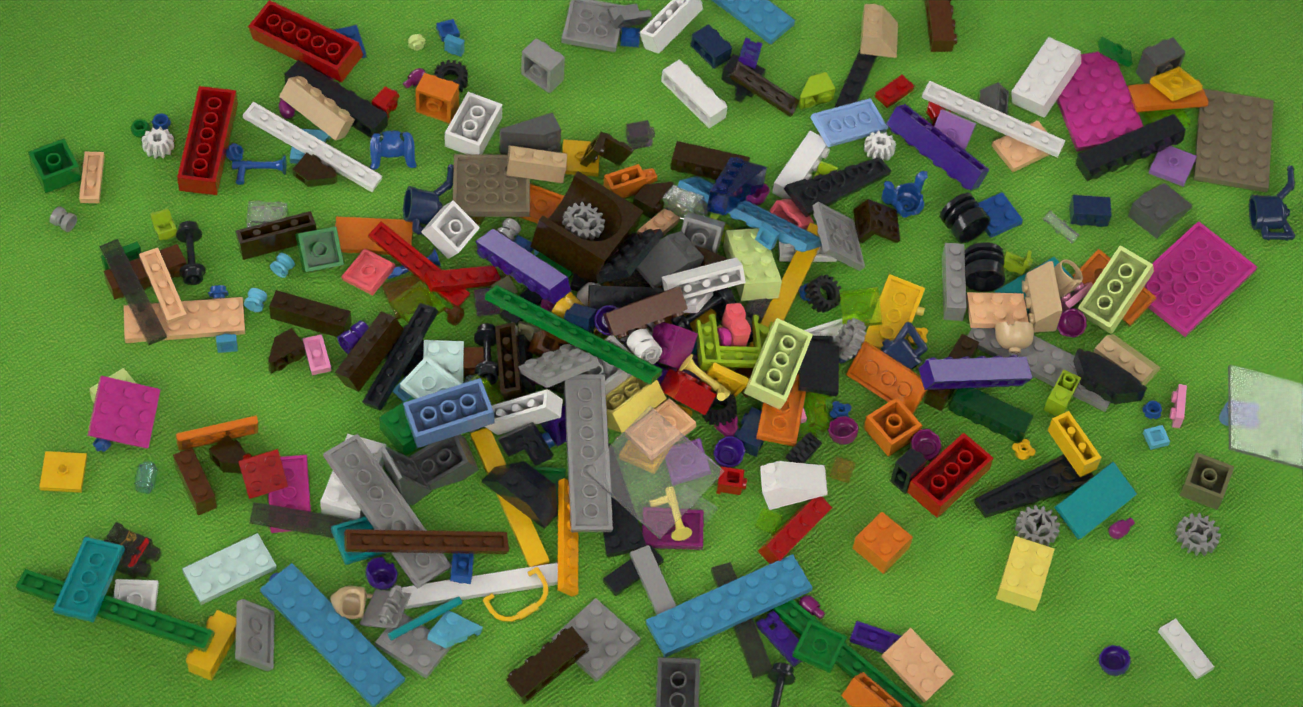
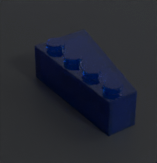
M731 157L710 190L707 211L724 216L737 207L739 202L743 203L748 195L752 196L757 188L761 189L763 187L767 167L743 161L741 158Z

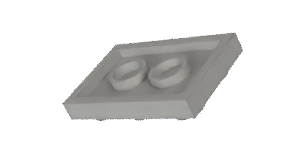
M244 599L237 601L236 660L265 671L273 669L275 611Z
M403 613L397 628L413 619ZM423 625L392 641L389 639L388 633L395 629L386 628L375 642L376 647L426 679L451 649V646L444 648L428 640L427 637L430 630Z

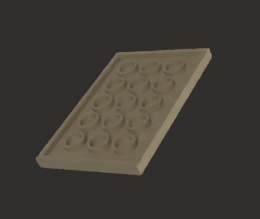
M1203 89L1209 102L1208 106L1198 108L1195 149L1197 157L1194 163L1193 180L1267 192L1269 189L1274 100Z

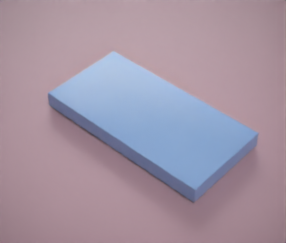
M871 98L817 112L810 117L827 147L868 137L871 132L876 134L878 130L880 133L886 132L888 129Z

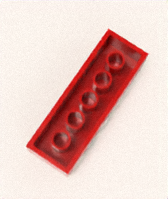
M271 0L266 3L248 26L253 40L296 61L300 60L304 64L307 63L313 69L340 82L344 81L363 56L359 42Z
M198 87L177 176L179 191L210 195L218 194L226 159V149L229 145L238 106L236 90Z

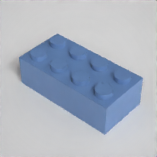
M481 378L403 403L405 415L417 448L495 423L494 412Z

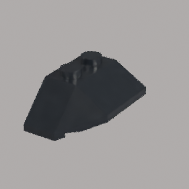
M1080 348L1077 350L1073 363L1077 375L1081 377L1080 385L1084 386L1088 391L1096 393L1105 401L1113 404L1136 402L1143 399L1147 387L1141 385L1139 380L1131 373L1096 353L1084 351Z
M525 461L494 467L482 480L483 484L544 529L558 515L555 484Z

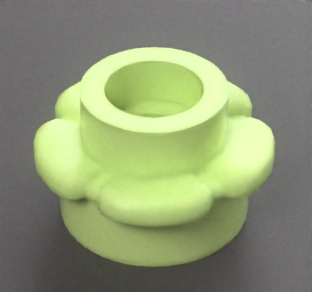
M421 34L412 35L408 39V47L416 51L424 47L426 40Z

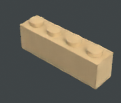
M301 76L289 78L279 97L334 140L345 138L355 120L350 116V113L338 107L334 100L321 94V90L308 84L305 78Z

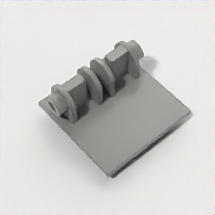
M395 585L390 591L375 590L360 625L396 629L411 597V593L402 592V587Z

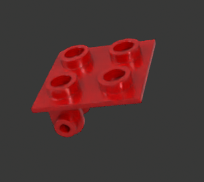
M278 449L251 457V454L243 456V460L238 461L249 499L288 487Z

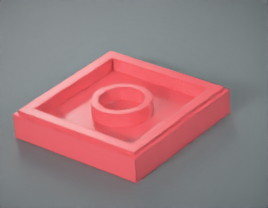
M364 248L341 277L343 281L373 296L396 266L393 262Z

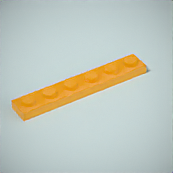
M563 478L558 481V591L573 597L578 595V532H571L569 480Z

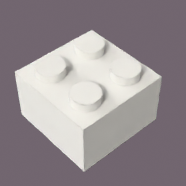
M453 200L443 206L421 232L449 259L462 250L480 227Z

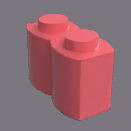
M792 199L777 200L770 209L771 213L807 230L810 223L814 224L810 216L805 217Z
M741 303L727 304L722 317V327L731 332L732 340L730 346L746 347L751 333L750 325L745 319L746 312Z

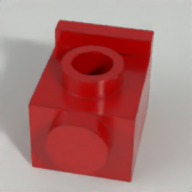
M385 86L372 99V105L384 110L388 114L389 119V113L397 108V99L400 96L397 91Z
M720 466L716 494H721L722 492L741 495V491L746 490L747 478H743L744 470Z

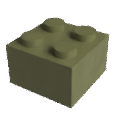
M1196 452L1179 496L1218 510L1224 498L1234 466Z

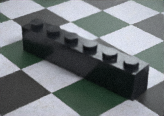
M298 60L284 74L285 85L289 78L296 76L305 78L308 84L321 90V94L334 100L341 109L348 111L350 116L355 119L352 127L372 138L375 133H381L388 126V114L384 110L376 108L368 100H363L353 91L345 89L338 82L327 78L325 74L317 72L309 64H304Z
M1175 114L1169 115L1079 153L1076 166L1087 181L1097 179L1103 174L1114 172L1124 165H1130L1138 159L1147 158L1152 153L1161 152L1171 145L1181 143L1186 129Z

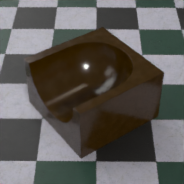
M578 171L567 193L549 218L542 216L539 219L530 247L570 272L577 274L578 277L586 282L598 284L596 276L601 271V267L609 262V258L619 250L618 247L626 242L627 237L636 232L643 210ZM581 202L584 203V206L590 203L592 209L597 207V213L603 214L601 219H605L604 229L599 238L595 237L593 241L589 238L584 240L567 231L565 226L562 225L564 213L569 206L573 207L574 203L580 206Z

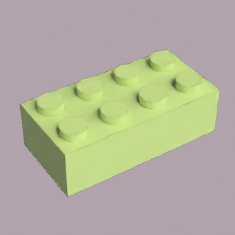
M759 228L726 230L723 249L726 258H737L743 265L746 283L736 285L741 301L779 298L782 280L771 250L755 240Z
M1120 245L1077 309L1083 312L1087 320L1112 334L1154 273L1153 264Z
M776 318L766 337L744 394L780 410L787 401L813 334Z

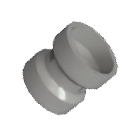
M60 206L55 208L50 216V223L55 226H61V229L66 232H70L77 222L75 214L67 213Z
M506 218L502 223V227L498 228L497 231L513 241L514 236L518 235L521 231V227L515 220Z

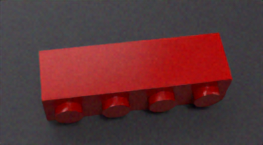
M822 496L808 500L758 552L769 564L780 561L832 507Z

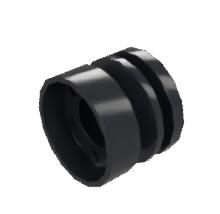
M963 193L953 198L944 206L939 216L946 227L951 229V233L957 241L962 244L970 242L981 235L991 221L989 215L983 208L979 207L978 201L975 200L971 193Z
M983 242L973 244L965 249V282L968 288L975 291L988 292L999 289L1004 285V251L999 245Z

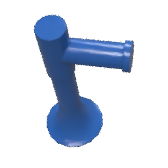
M284 155L281 160L273 162L232 161V169H238L236 184H244L245 169H277L285 175L287 169L286 156Z
M434 249L432 254L426 258L441 267L438 255ZM403 265L395 267L388 279L405 274L409 270Z

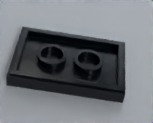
M810 341L799 368L798 391L837 397L839 393L838 345Z

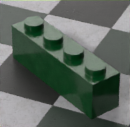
M959 388L949 408L954 414L963 416L975 424H980L989 428L994 433H999L1006 436L1009 440L1019 443L1022 442L1033 419V415L975 388Z

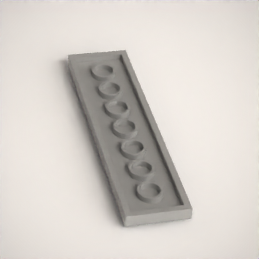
M972 328L968 334V337L979 342V350L993 357L999 355L1002 357L1012 355L1027 357L1032 376L1053 387L1063 369L1077 375L1073 363L1074 355L1035 336L1029 347L1022 349L1021 353L1013 354L998 344L995 328ZM1080 382L1073 395L1106 412L1111 403L1105 401L1096 393L1088 391L1084 386L1080 385Z
M579 374L564 381L571 532H612L605 375Z
M358 434L324 453L323 457L375 530L426 531ZM392 553L417 589L451 568V564L443 553Z

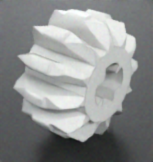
M160 126L158 130H155L152 127L151 132L146 131L145 136H142V148L148 157L154 156L157 159L158 156H161L164 159L165 154L170 155L171 150L174 149V137L168 129L163 130Z
M879 130L876 134L871 132L870 136L865 139L864 152H867V158L873 157L875 159L881 157L882 160L888 161L895 153L896 141H893V135L887 136V132L881 134Z

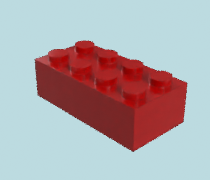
M962 433L910 481L907 493L938 518L990 470L994 458L965 433Z

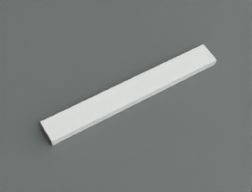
M929 81L921 97L1057 158L1065 143V140L932 81Z
M255 102L243 114L245 120L304 154L316 155L322 164L331 166L337 173L371 192L374 191L382 180L383 176Z
M558 563L472 576L471 584H460L445 580L426 583L418 589L415 586L402 587V592L411 593L405 609L446 603L458 596L461 600L488 596L491 593L497 595L541 588L543 585L538 575L535 573L529 576L527 573L535 567L540 569L546 578L548 586L558 585Z

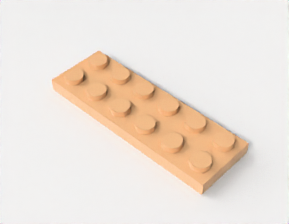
M243 297L181 301L187 317L169 324L159 303L124 306L125 343L215 337L223 334H245Z

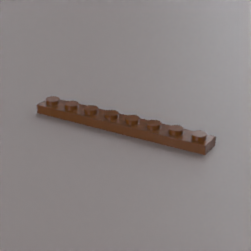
M346 529L344 531L345 552L507 554L509 552L507 532Z

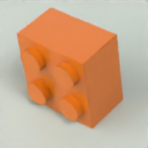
M424 73L415 89L416 112L451 123L459 108V84Z
M898 397L866 416L864 430L888 457L911 443L913 435L922 429V424Z
M881 512L855 537L852 549L884 574L910 548L913 536Z

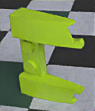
M710 314L708 317L710 321L701 325L700 320L696 321L698 367L702 371H707L714 362L723 367L754 368L769 330L773 325V322H770L769 327L758 323L759 316L753 315L754 347L719 346L715 314Z

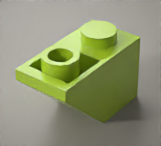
M827 72L809 77L800 95L799 109L811 108L814 105L827 103L834 99L835 87Z
M1063 369L1047 399L1044 411L1054 416L1065 413L1081 377Z

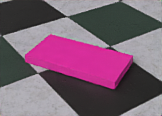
M307 455L280 457L288 487L268 493L271 533L312 530Z

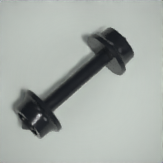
M194 221L180 223L176 232L178 241L186 243L188 264L182 266L179 273L183 278V282L187 285L200 284L206 273L205 267L195 262L194 242L201 239L202 231Z
M724 288L714 291L716 296L709 300L698 313H690L686 317L681 315L672 318V324L693 332L690 325L692 321L720 302L726 308L727 304H731L735 300L732 289Z
M485 323L478 326L474 334L475 343L482 346L484 351V362L477 364L475 375L478 379L481 378L483 385H493L498 381L499 366L497 363L492 362L491 347L497 344L496 330L493 324Z
M775 663L772 670L768 672V678L776 683L771 707L780 706L784 685L795 683L794 668L787 663Z

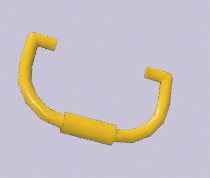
M538 567L533 568L527 573L529 576L535 573L538 575L543 585V595L538 602H534L517 612V615L508 617L498 614L489 602L495 598L492 593L483 598V603L496 619L503 622L522 620L537 611L538 607L545 602L548 596V584Z

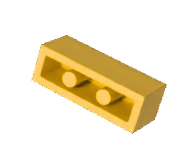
M1068 411L1052 418L1048 432L1079 477L1097 470L1101 456L1071 413Z
M216 610L214 616H210L206 623L207 629H211L215 633L207 651L203 652L194 649V651L191 650L186 658L189 672L212 681L236 638V617Z

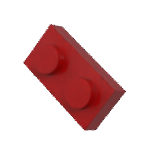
M900 75L877 91L875 98L888 109L912 92L915 85L905 76Z

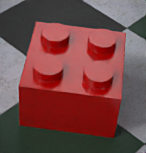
M669 368L660 385L665 394L703 415H706L717 395L710 391L712 389L711 386L679 369L675 372Z

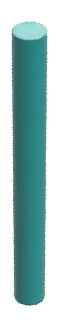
M458 596L389 632V639L392 641L462 604L461 598Z

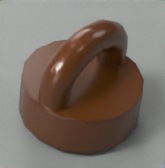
M457 305L452 309L444 308V311L448 314V323L456 326L462 321L464 317L463 308Z

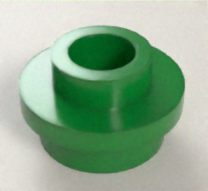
M137 119L131 125V133L136 137L145 136L146 131H150L149 124L143 119Z

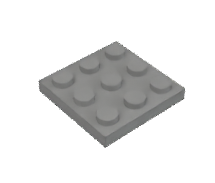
M571 0L562 35V43L616 52L621 28H614L607 9L623 5L596 0Z
M820 202L814 204V218L818 226L817 231L821 239L822 251L826 255L859 271L865 268L854 220Z
M565 344L554 352L544 353L540 358L527 360L525 364L519 366L520 374L548 388L599 366L598 358L571 344Z
M596 598L560 630L562 631L572 626L588 644L589 652L575 663L596 682L641 640L635 632ZM558 633L552 637V641L557 638Z

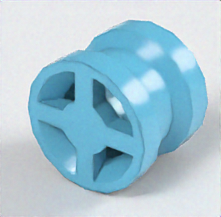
M279 253L276 257L277 260L271 263L270 268L277 276L284 278L287 276L288 270L294 267L295 263L288 255Z
M251 288L248 291V298L244 301V306L250 311L261 312L264 307L263 302L267 300V294L260 289Z

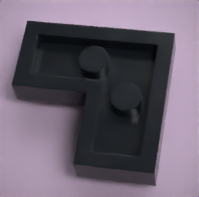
M533 422L501 436L498 440L508 457L525 450L535 466L552 459L554 456Z

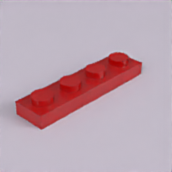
M493 265L430 271L424 275L430 292L491 286L501 279L496 267Z

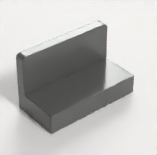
M637 4L607 9L615 29L643 25L652 17L650 10L639 11Z
M999 82L980 90L979 103L1008 115V90Z

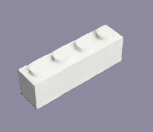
M671 0L640 31L645 49L659 54L703 9L701 0Z
M678 60L662 70L661 82L708 128L726 118V103L722 99L720 100L714 91L708 88L701 78L690 70L688 65Z
M809 131L775 180L773 194L783 199H791L784 190L787 184L803 179H812V173L817 171L823 158L826 159L830 152L822 136Z
M737 258L662 277L664 291L680 286L684 299L746 283L743 265Z
M547 389L492 405L495 423L484 427L500 435L514 431L531 422L539 424L560 418L563 399Z

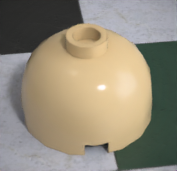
M1014 321V324L1009 325L1008 322L998 323L995 325L996 340L1002 348L1008 349L1009 353H1021V350L1029 347L1034 339V326L1032 323Z

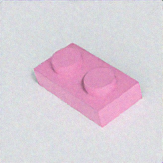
M1081 282L1074 289V292L1060 298L1062 311L1070 309L1084 298L1093 286L1092 282L1086 284Z
M322 334L303 338L311 374L316 375L330 372L331 365Z
M1179 384L1177 390L1172 392L1171 402L1174 403V408H1171L1169 418L1173 419L1172 427L1180 428L1184 420L1187 385Z

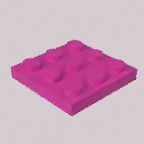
M100 376L87 436L148 449L161 389Z

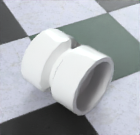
M646 329L634 331L627 339V347L635 356L651 364L656 363L660 359L659 356L662 354V348Z

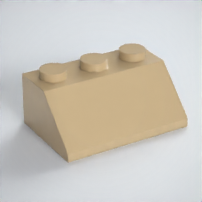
M865 4L861 25L860 54L896 58L898 22L883 6Z
M509 145L506 175L563 183L567 154Z
M1050 261L1028 272L1025 280L1022 281V292L1026 294V309H1029L1028 321L1033 324L1034 332L1056 331L1062 313L1053 261Z
M1114 334L1107 335L1095 347L1093 352L1131 373L1144 386L1161 368Z

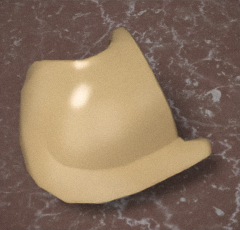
M1062 260L1054 267L1059 296L1063 298L1080 285L1083 276L1079 267L1070 260ZM1062 263L1070 264L1074 268L1076 273L1074 278L1069 277L1063 271Z
M345 586L330 596L333 608L340 616H345L347 619H362L366 599L372 598L373 594L366 593L364 587Z

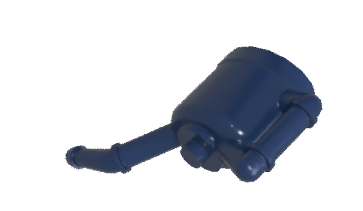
M453 164L448 165L446 181L436 190L428 191L413 186H408L403 202V217L405 222H412V231L417 235H424L421 231L425 227H421L420 224L427 225L442 208L439 196L450 190L453 186Z
M1292 165L1287 167L1288 183L1276 196H1250L1249 217L1251 226L1254 230L1261 229L1262 238L1267 241L1295 239V233L1286 220L1287 216L1290 215V210L1283 202V199L1295 187L1294 167ZM1283 228L1285 232H1270L1269 229Z
M906 322L895 339L892 341L887 339L882 342L884 346L880 348L881 351L911 370L923 362L920 356L928 350L927 344L922 340L911 322ZM908 333L918 346L916 350L913 349L905 338ZM839 358V366H840V364L846 362L845 360H843V359H841V358Z

